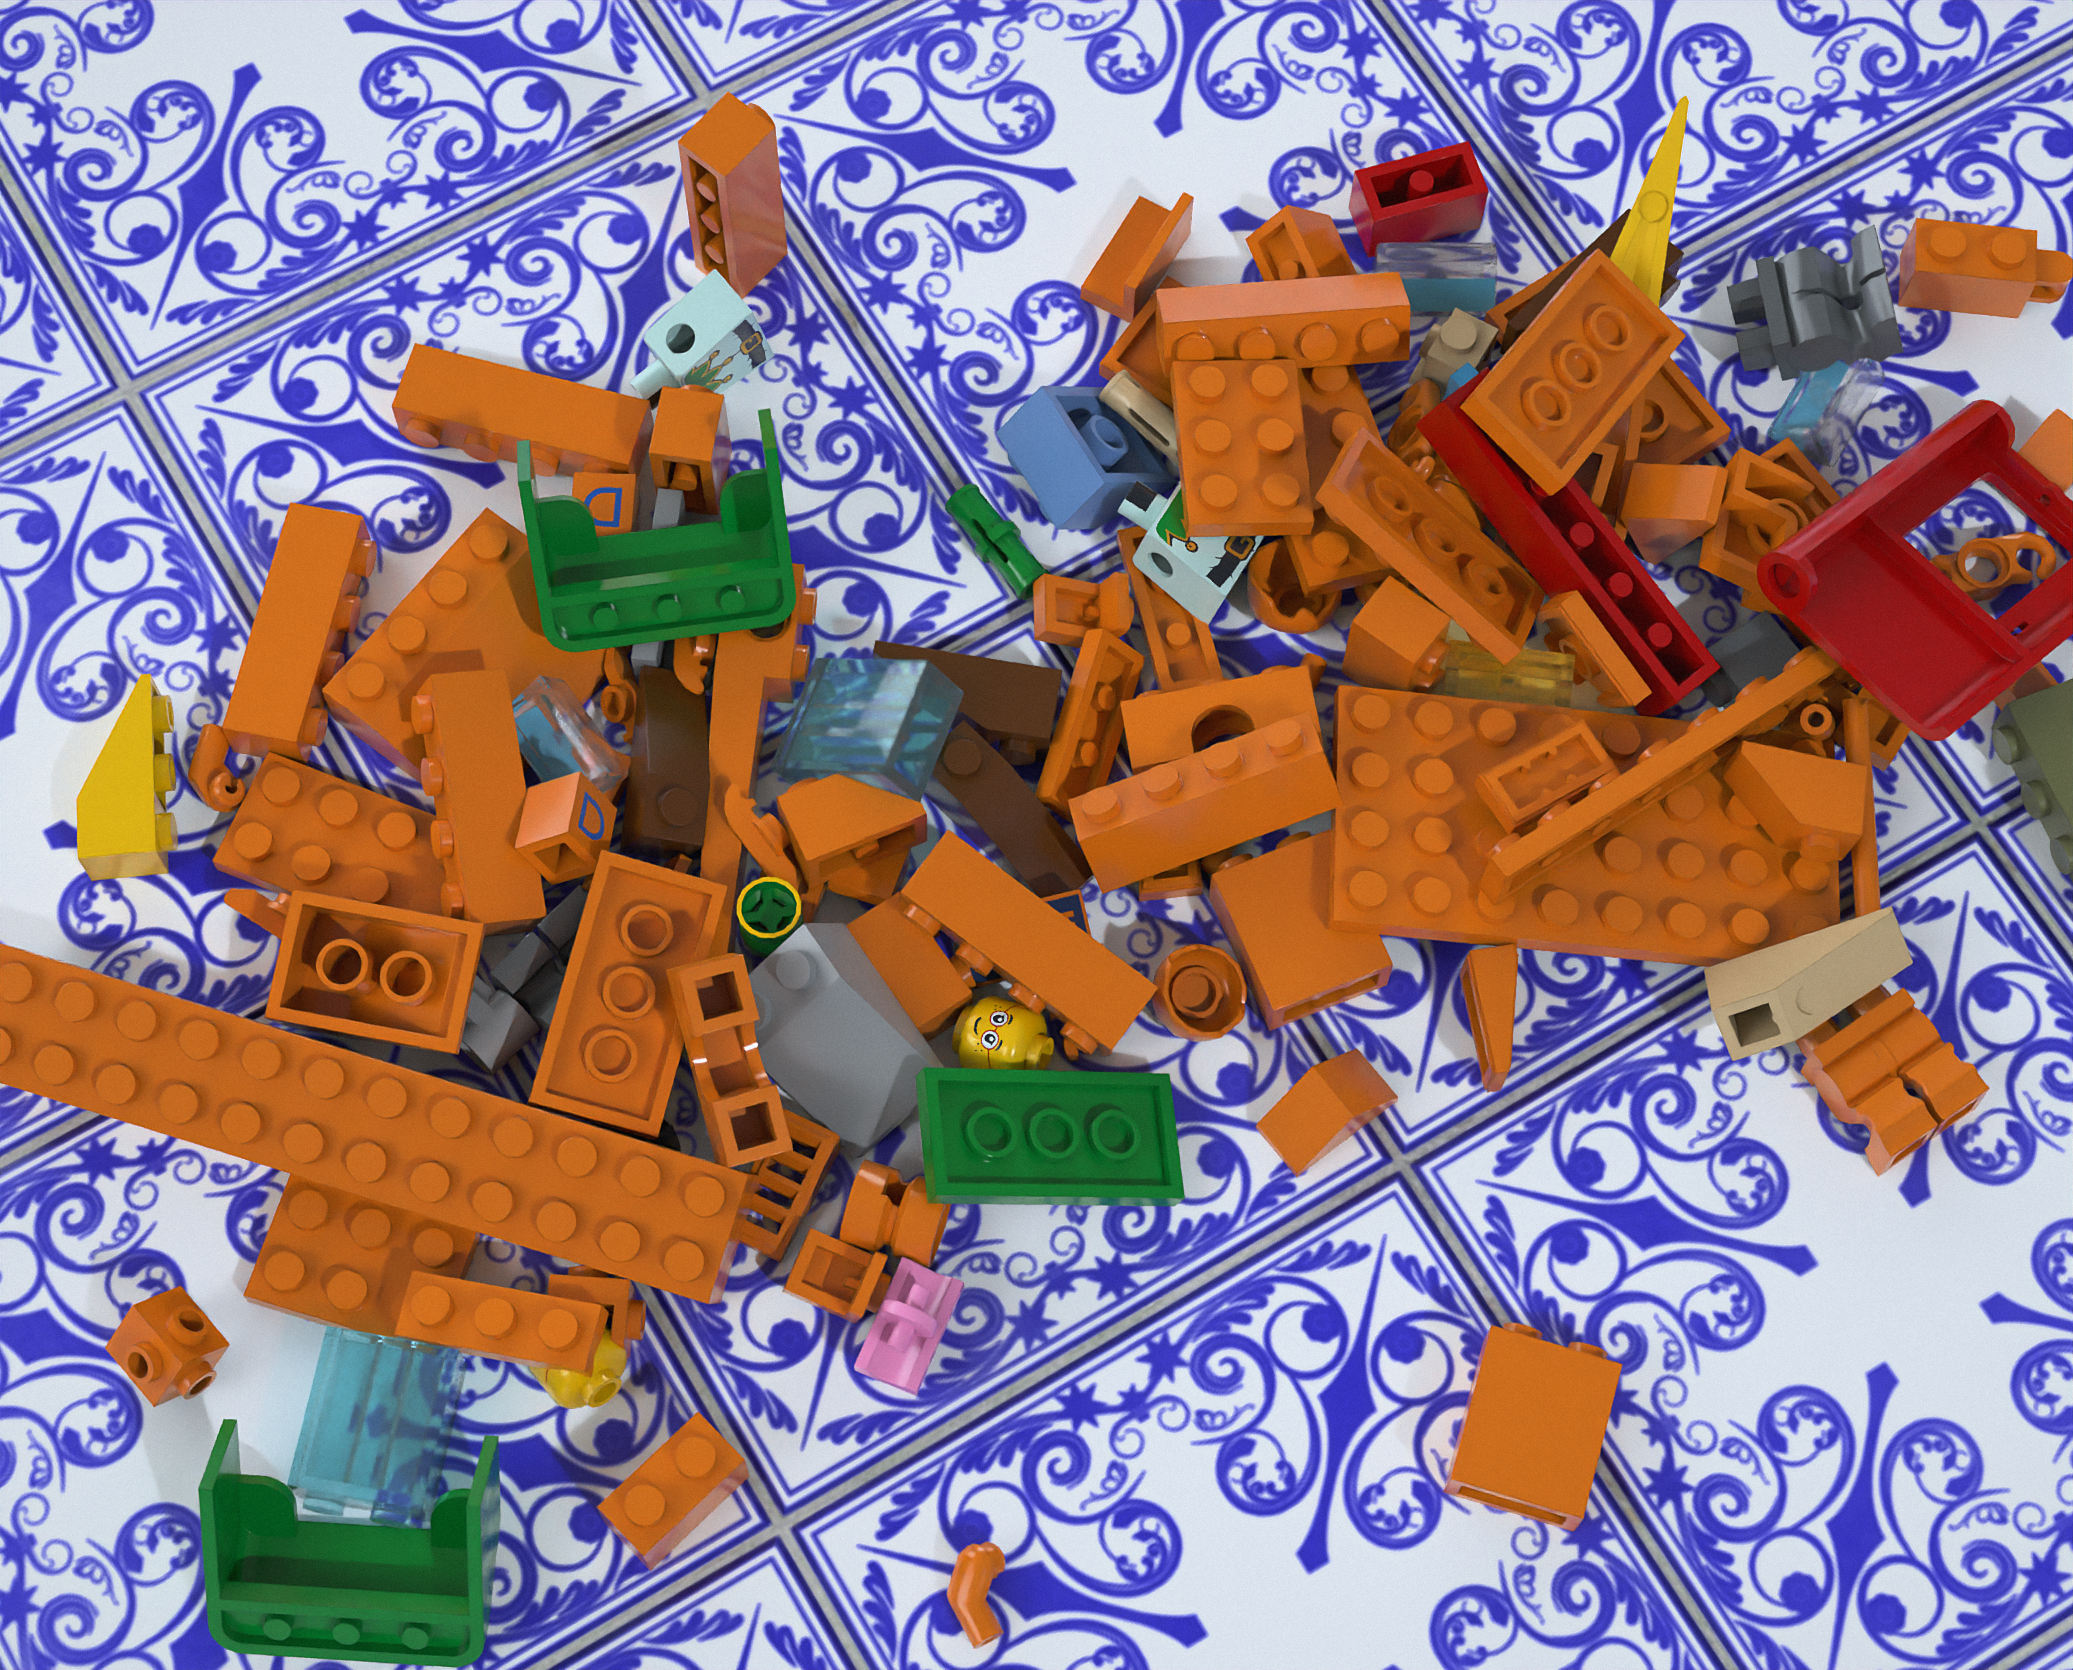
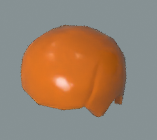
M1278 539L1258 547L1247 563V600L1249 607L1260 623L1273 630L1290 634L1313 633L1331 622L1341 605L1342 590L1305 598L1284 539Z
M1203 944L1184 946L1166 957L1155 971L1153 983L1159 988L1151 997L1157 1019L1173 1035L1192 1042L1212 1041L1222 1038V1036L1243 1020L1245 1016L1244 1004L1247 1000V984L1240 964L1220 947Z

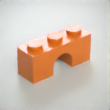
M1277 665L1263 670L1258 675L1232 680L1212 678L1203 681L1197 687L1172 692L1151 690L1138 695L1135 699L1120 702L1133 775L1148 771L1157 765L1166 764L1199 752L1210 740L1224 734L1245 735L1269 726L1278 720L1288 719L1310 711L1323 745L1308 665L1298 667Z
M727 953L666 970L715 1163L731 1168L793 1150L777 1085L769 1080L759 1053L754 1022L760 1020L743 954Z

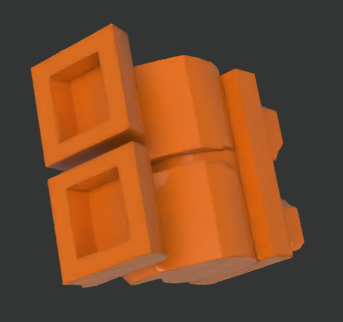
M1882 984L1845 1008L1855 1021L1842 1030L1832 1018H1829L1795 1041L1800 1051L1807 1058L1800 1072L1812 1087L1816 1086L1820 1096L1834 1116L1841 1122L1864 1124L1870 1131L1869 1144L1864 1150L1869 1163L1878 1177L1922 1147L1928 1139L1931 1141L1975 1110L1990 1089L1978 1074L1976 1067L1971 1063L1961 1061L1954 1054V1046L1951 1042L1944 1043L1941 1040L1937 1029L1929 1018L1914 1007L1916 1002L1904 987L1891 995ZM1904 1088H1913L1921 1099L1909 1095Z

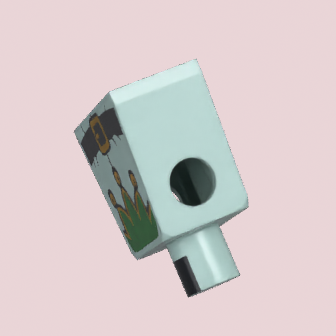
M714 269L646 331L643 339L655 361L630 380L629 383L641 399L650 401L651 410H654L659 404L662 386L681 388L684 385H699L712 390L714 393L721 394L775 355L753 311L721 274Z
M1137 480L1117 511L1148 531L1132 558L1134 565L1193 616L1208 625L1264 538V536L1186 537L1181 482L1170 498L1166 499Z

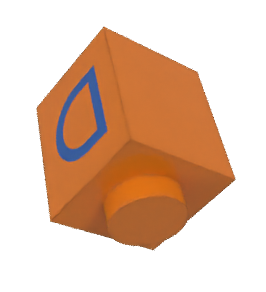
M574 472L572 496L580 499L590 508L595 521L597 537L639 531L641 498L636 474Z
M581 771L529 787L527 789L515 849L551 885L592 874L595 871L601 849L609 851L617 808Z

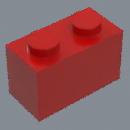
M1466 141L1355 170L1348 208L1367 258L1480 228L1489 190L1470 142Z

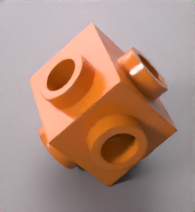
M180 1285L132 1305L105 1346V1349L153 1407H156L179 1396H182L185 1400L194 1398L209 1387L217 1376L214 1367L230 1343Z

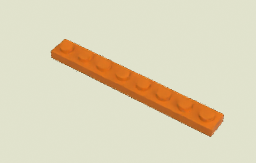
M1813 646L1804 648L1786 663L1783 673L1770 681L1765 676L1753 680L1739 692L1735 698V703L1721 712L1717 707L1704 711L1687 727V733L1671 743L1668 738L1658 740L1640 755L1637 760L1638 764L1625 773L1621 774L1618 769L1609 771L1589 788L1587 797L1573 806L1568 801L1555 805L1538 821V828L1521 838L1518 833H1512L1503 838L1486 856L1489 862L1480 881V888L1492 903L1496 905L1733 754L1742 741L1751 742L1846 682L1852 676L1822 648L1818 651Z

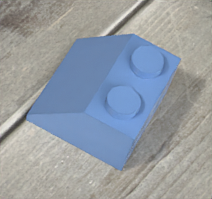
M1040 386L996 432L1008 452V460L1011 466L1025 478L1039 500L1038 505L1041 513L1049 522L1055 525L1057 530L1095 529L1120 516L1121 514L1117 511L1137 480L1158 494L1168 491L1176 483L1152 444L1117 412L1099 400L1100 393L1104 387Z

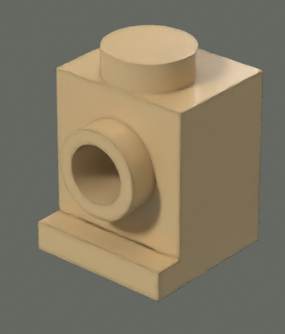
M1455 307L1449 319L1442 326L1435 323L1429 330L1419 350L1418 356L1421 357V360L1411 374L1408 383L1413 385L1423 377L1431 379L1440 387L1441 400L1443 401L1450 376L1463 365L1469 362L1479 373L1490 365L1499 329Z

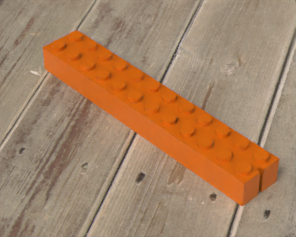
M0 943L1 1084L706 1304L721 1303L759 1179L758 1175L732 1167L728 1168L697 1156L533 1107L29 950Z

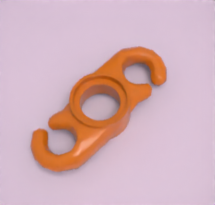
M1423 377L1410 386L1402 396L1398 406L1401 414L1391 427L1387 438V448L1426 482L1435 467V460L1432 456L1436 451L1415 424L1441 403L1442 400L1440 387L1431 379Z
M2024 531L1995 538H1975L1965 543L1960 551L1950 555H1934L1930 562L1971 599L1986 601L1996 597L2007 586L2012 584H2028L2033 579L2032 572L2022 568L2016 560L2019 550H2034L2040 555L2041 563L2036 571V576L2040 580H2046L2053 574L2056 569L2057 557L2053 546L2045 537ZM1971 557H1984L1990 560L1997 569V579L1991 582H1980L1973 579L1966 570L1965 561Z

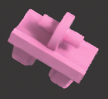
M902 1257L855 1362V1371L917 1396L964 1289V1282L933 1272L910 1259Z

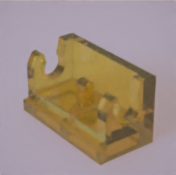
M1449 639L1448 644L1451 645V649L1442 663V670L1444 672L1440 695L1493 700L1501 707L1544 714L1562 713L1569 716L1575 655L1523 648L1509 663L1503 665L1490 652L1480 650L1472 642Z

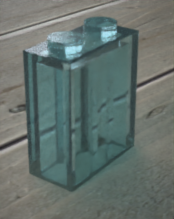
M816 658L770 768L790 785L803 779H823L837 773L920 802L964 692L928 660Z
M332 1326L326 1327L287 1482L288 1487L298 1498L304 1499L302 1506L304 1509L329 1516H343L345 1507L371 1511L370 1521L395 1528H409L411 1519L430 1522L468 1366L460 1350Z

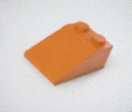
M293 889L264 1018L286 1027L459 1055L486 925Z

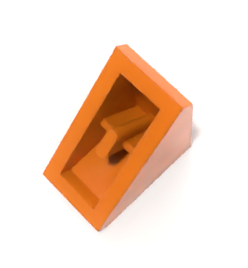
M1633 463L1620 518L1645 561L1657 565L1716 525L1729 470L1718 465Z
M1358 1048L1312 1066L1256 1124V1129L1293 1174L1298 1177L1397 1102L1398 1096Z

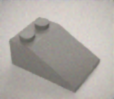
M843 922L804 923L748 975L760 1020L754 1022V1027L765 1071L819 1124L838 1134L840 1144L855 1158L863 1157L918 1108L915 1076L924 1067L945 1068Z

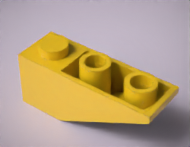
M151 673L140 675L76 798L77 856L91 881L168 874V851H174L178 848V831L175 815L173 812L167 813L166 792L175 791L176 771L172 754H165L164 733H173L174 711L171 697L169 695H161Z

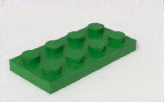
M924 1067L915 1076L927 1204L1176 1206L1185 1199L1170 1073Z

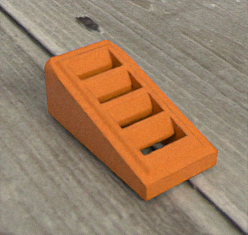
M1515 944L1470 950L1459 973L1484 1089H1487V1093L1501 1090L1511 1067L1519 956L1517 945Z
M783 1109L791 1140L815 1151L816 1154L812 1160L791 1150L754 1162L749 1173L758 1175L759 1179L748 1215L753 1210L782 1224L776 1235L746 1220L739 1241L740 1244L780 1263L784 1259L841 1150L838 1134L786 1109ZM776 1162L805 1175L802 1184L800 1185L773 1172L772 1169ZM763 1186L793 1200L790 1209L788 1210L759 1196Z

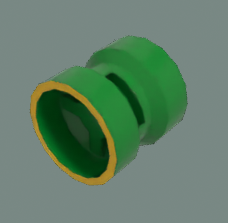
M762 877L752 881L742 890L737 900L736 913L744 945L753 954L764 959L804 924L802 903L797 890L789 882L780 878Z

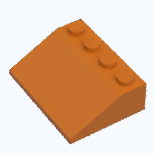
M486 507L322 689L332 717L336 722L422 784L421 762L423 758H427L424 735L416 734L413 728L411 702L413 696H417L418 690L430 674L506 668L513 712L533 700L558 735L607 679L604 663L608 648L584 652H566L556 648L547 640L541 623L527 535ZM633 645L623 646L626 655L632 650ZM518 739L523 773H525L534 763V760Z

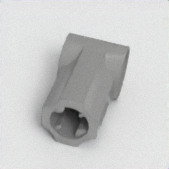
M476 975L460 1048L477 1066L493 1076L539 1031V1027L526 1010L509 994L501 989L494 992Z

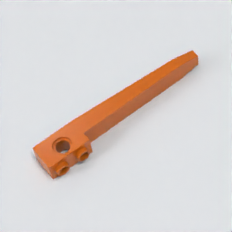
M792 563L796 588V604L792 613L784 621L776 624V626L782 628L778 635L771 638L757 637L753 633L758 628L719 633L713 678L708 752L710 790L704 846L702 847L700 878L726 885L728 888L708 959L735 952L739 923L736 913L737 900L743 890L748 850L728 824L723 811L724 796L732 784L738 783L741 786V795L746 799L753 798L755 800L768 702L793 704L796 682L806 683L808 678L810 645L801 644L803 625H814L817 588H809L807 586L805 564Z

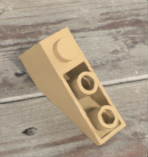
M1890 906L1704 968L1711 1011L1731 1059L1736 1061L1798 1040L1911 965L1913 961L1893 908Z

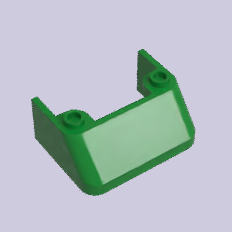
M770 408L758 410L765 468L738 472L724 483L719 495L722 520L597 537L593 514L590 508L580 499L568 495L539 498L530 440L517 441L518 487L541 623L545 637L553 646L566 652H584L761 628L781 623L792 613L796 604V588L777 445Z
M223 1419L198 1488L208 1627L211 1636L219 1645L240 1654L438 1667H462L471 1664L479 1658L484 1649L489 1628L501 1521L499 1436L485 1435L471 1489H453L442 1494L433 1507L430 1519L431 1529L299 1521L295 1495L286 1484L269 1476L241 1474L237 1419Z

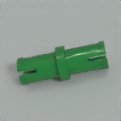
M971 483L963 486L949 498L945 505V510L954 517L976 544V555L982 562H991L1014 589L1020 600L1031 598L1033 596V582L1044 573L1050 575L1051 573L1044 569L1019 539L1021 530L1013 521L1003 520L982 495L976 484L973 485Z

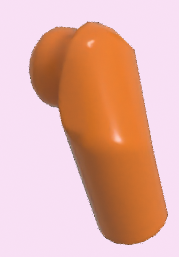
M1822 704L1808 705L1778 724L1781 731H1790L1796 738L1822 741L1831 737L1836 727L1835 719L1831 712Z
M204 724L187 773L188 782L208 808L218 812H231L239 807L245 797V784L240 777L236 779L224 764L230 744L222 730V726Z
M987 1541L982 1544L972 1543L958 1554L947 1590L948 1602L974 1649L987 1645L1004 1633L986 1600V1596L992 1580L1005 1569V1556L996 1544Z

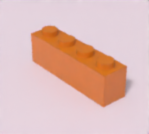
M727 92L677 142L695 267L706 276L716 269L740 298L743 299L788 254L775 123L760 106L754 103L746 105L730 92Z
M1399 272L1155 289L1156 342L1164 378H1170L1173 361L1296 359L1297 368L1406 361L1410 359V302Z
M414 343L391 406L400 435H404L409 441L427 448H435L440 444L460 449L470 457L483 462H495L497 459L517 463V441L530 440L535 474L544 477H552L556 473L573 477L574 472L636 474L638 480L654 428L649 400Z
M290 502L222 725V730L233 752L265 758L268 751L307 766L312 746H321L328 723V713L324 709L326 700L322 689L344 666V654L340 650L345 633H353L359 621L361 600L357 596L360 582L362 577L369 578L376 562L377 544L376 541L371 540L363 516Z
M506 668L430 674L418 690L417 696L412 698L411 718L415 733L424 735L427 758H423L421 762V781L425 795L434 797L437 820H433L431 824V844L435 857L437 859L443 858L447 879V883H443L441 886L443 915L448 918L486 925L484 937L531 932L547 916L540 873L515 849L527 791Z
M1310 711L1288 719L1278 720L1269 726L1226 742L1216 743L1207 749L1166 764L1157 765L1148 771L1104 787L1095 788L1086 794L1068 800L1078 842L1102 894L1335 809L1336 806L1344 805Z
M949 829L900 891L899 899L908 906L902 913L906 919L931 937H934L941 930L960 945L955 952L959 959L985 977L991 969L1012 984L1007 994L1013 1000L1037 1016L1040 1015L1043 1009H1046L1065 1024L1059 1033L1075 1047L1090 1056L1096 1048L1105 1055H1108L1159 988Z

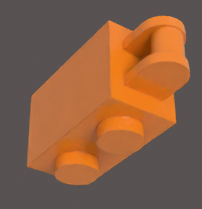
M1916 218L1900 253L1898 306L2018 319L2027 301L2054 303L2062 298L2069 282L2073 278V259L2061 251L2037 249V230Z

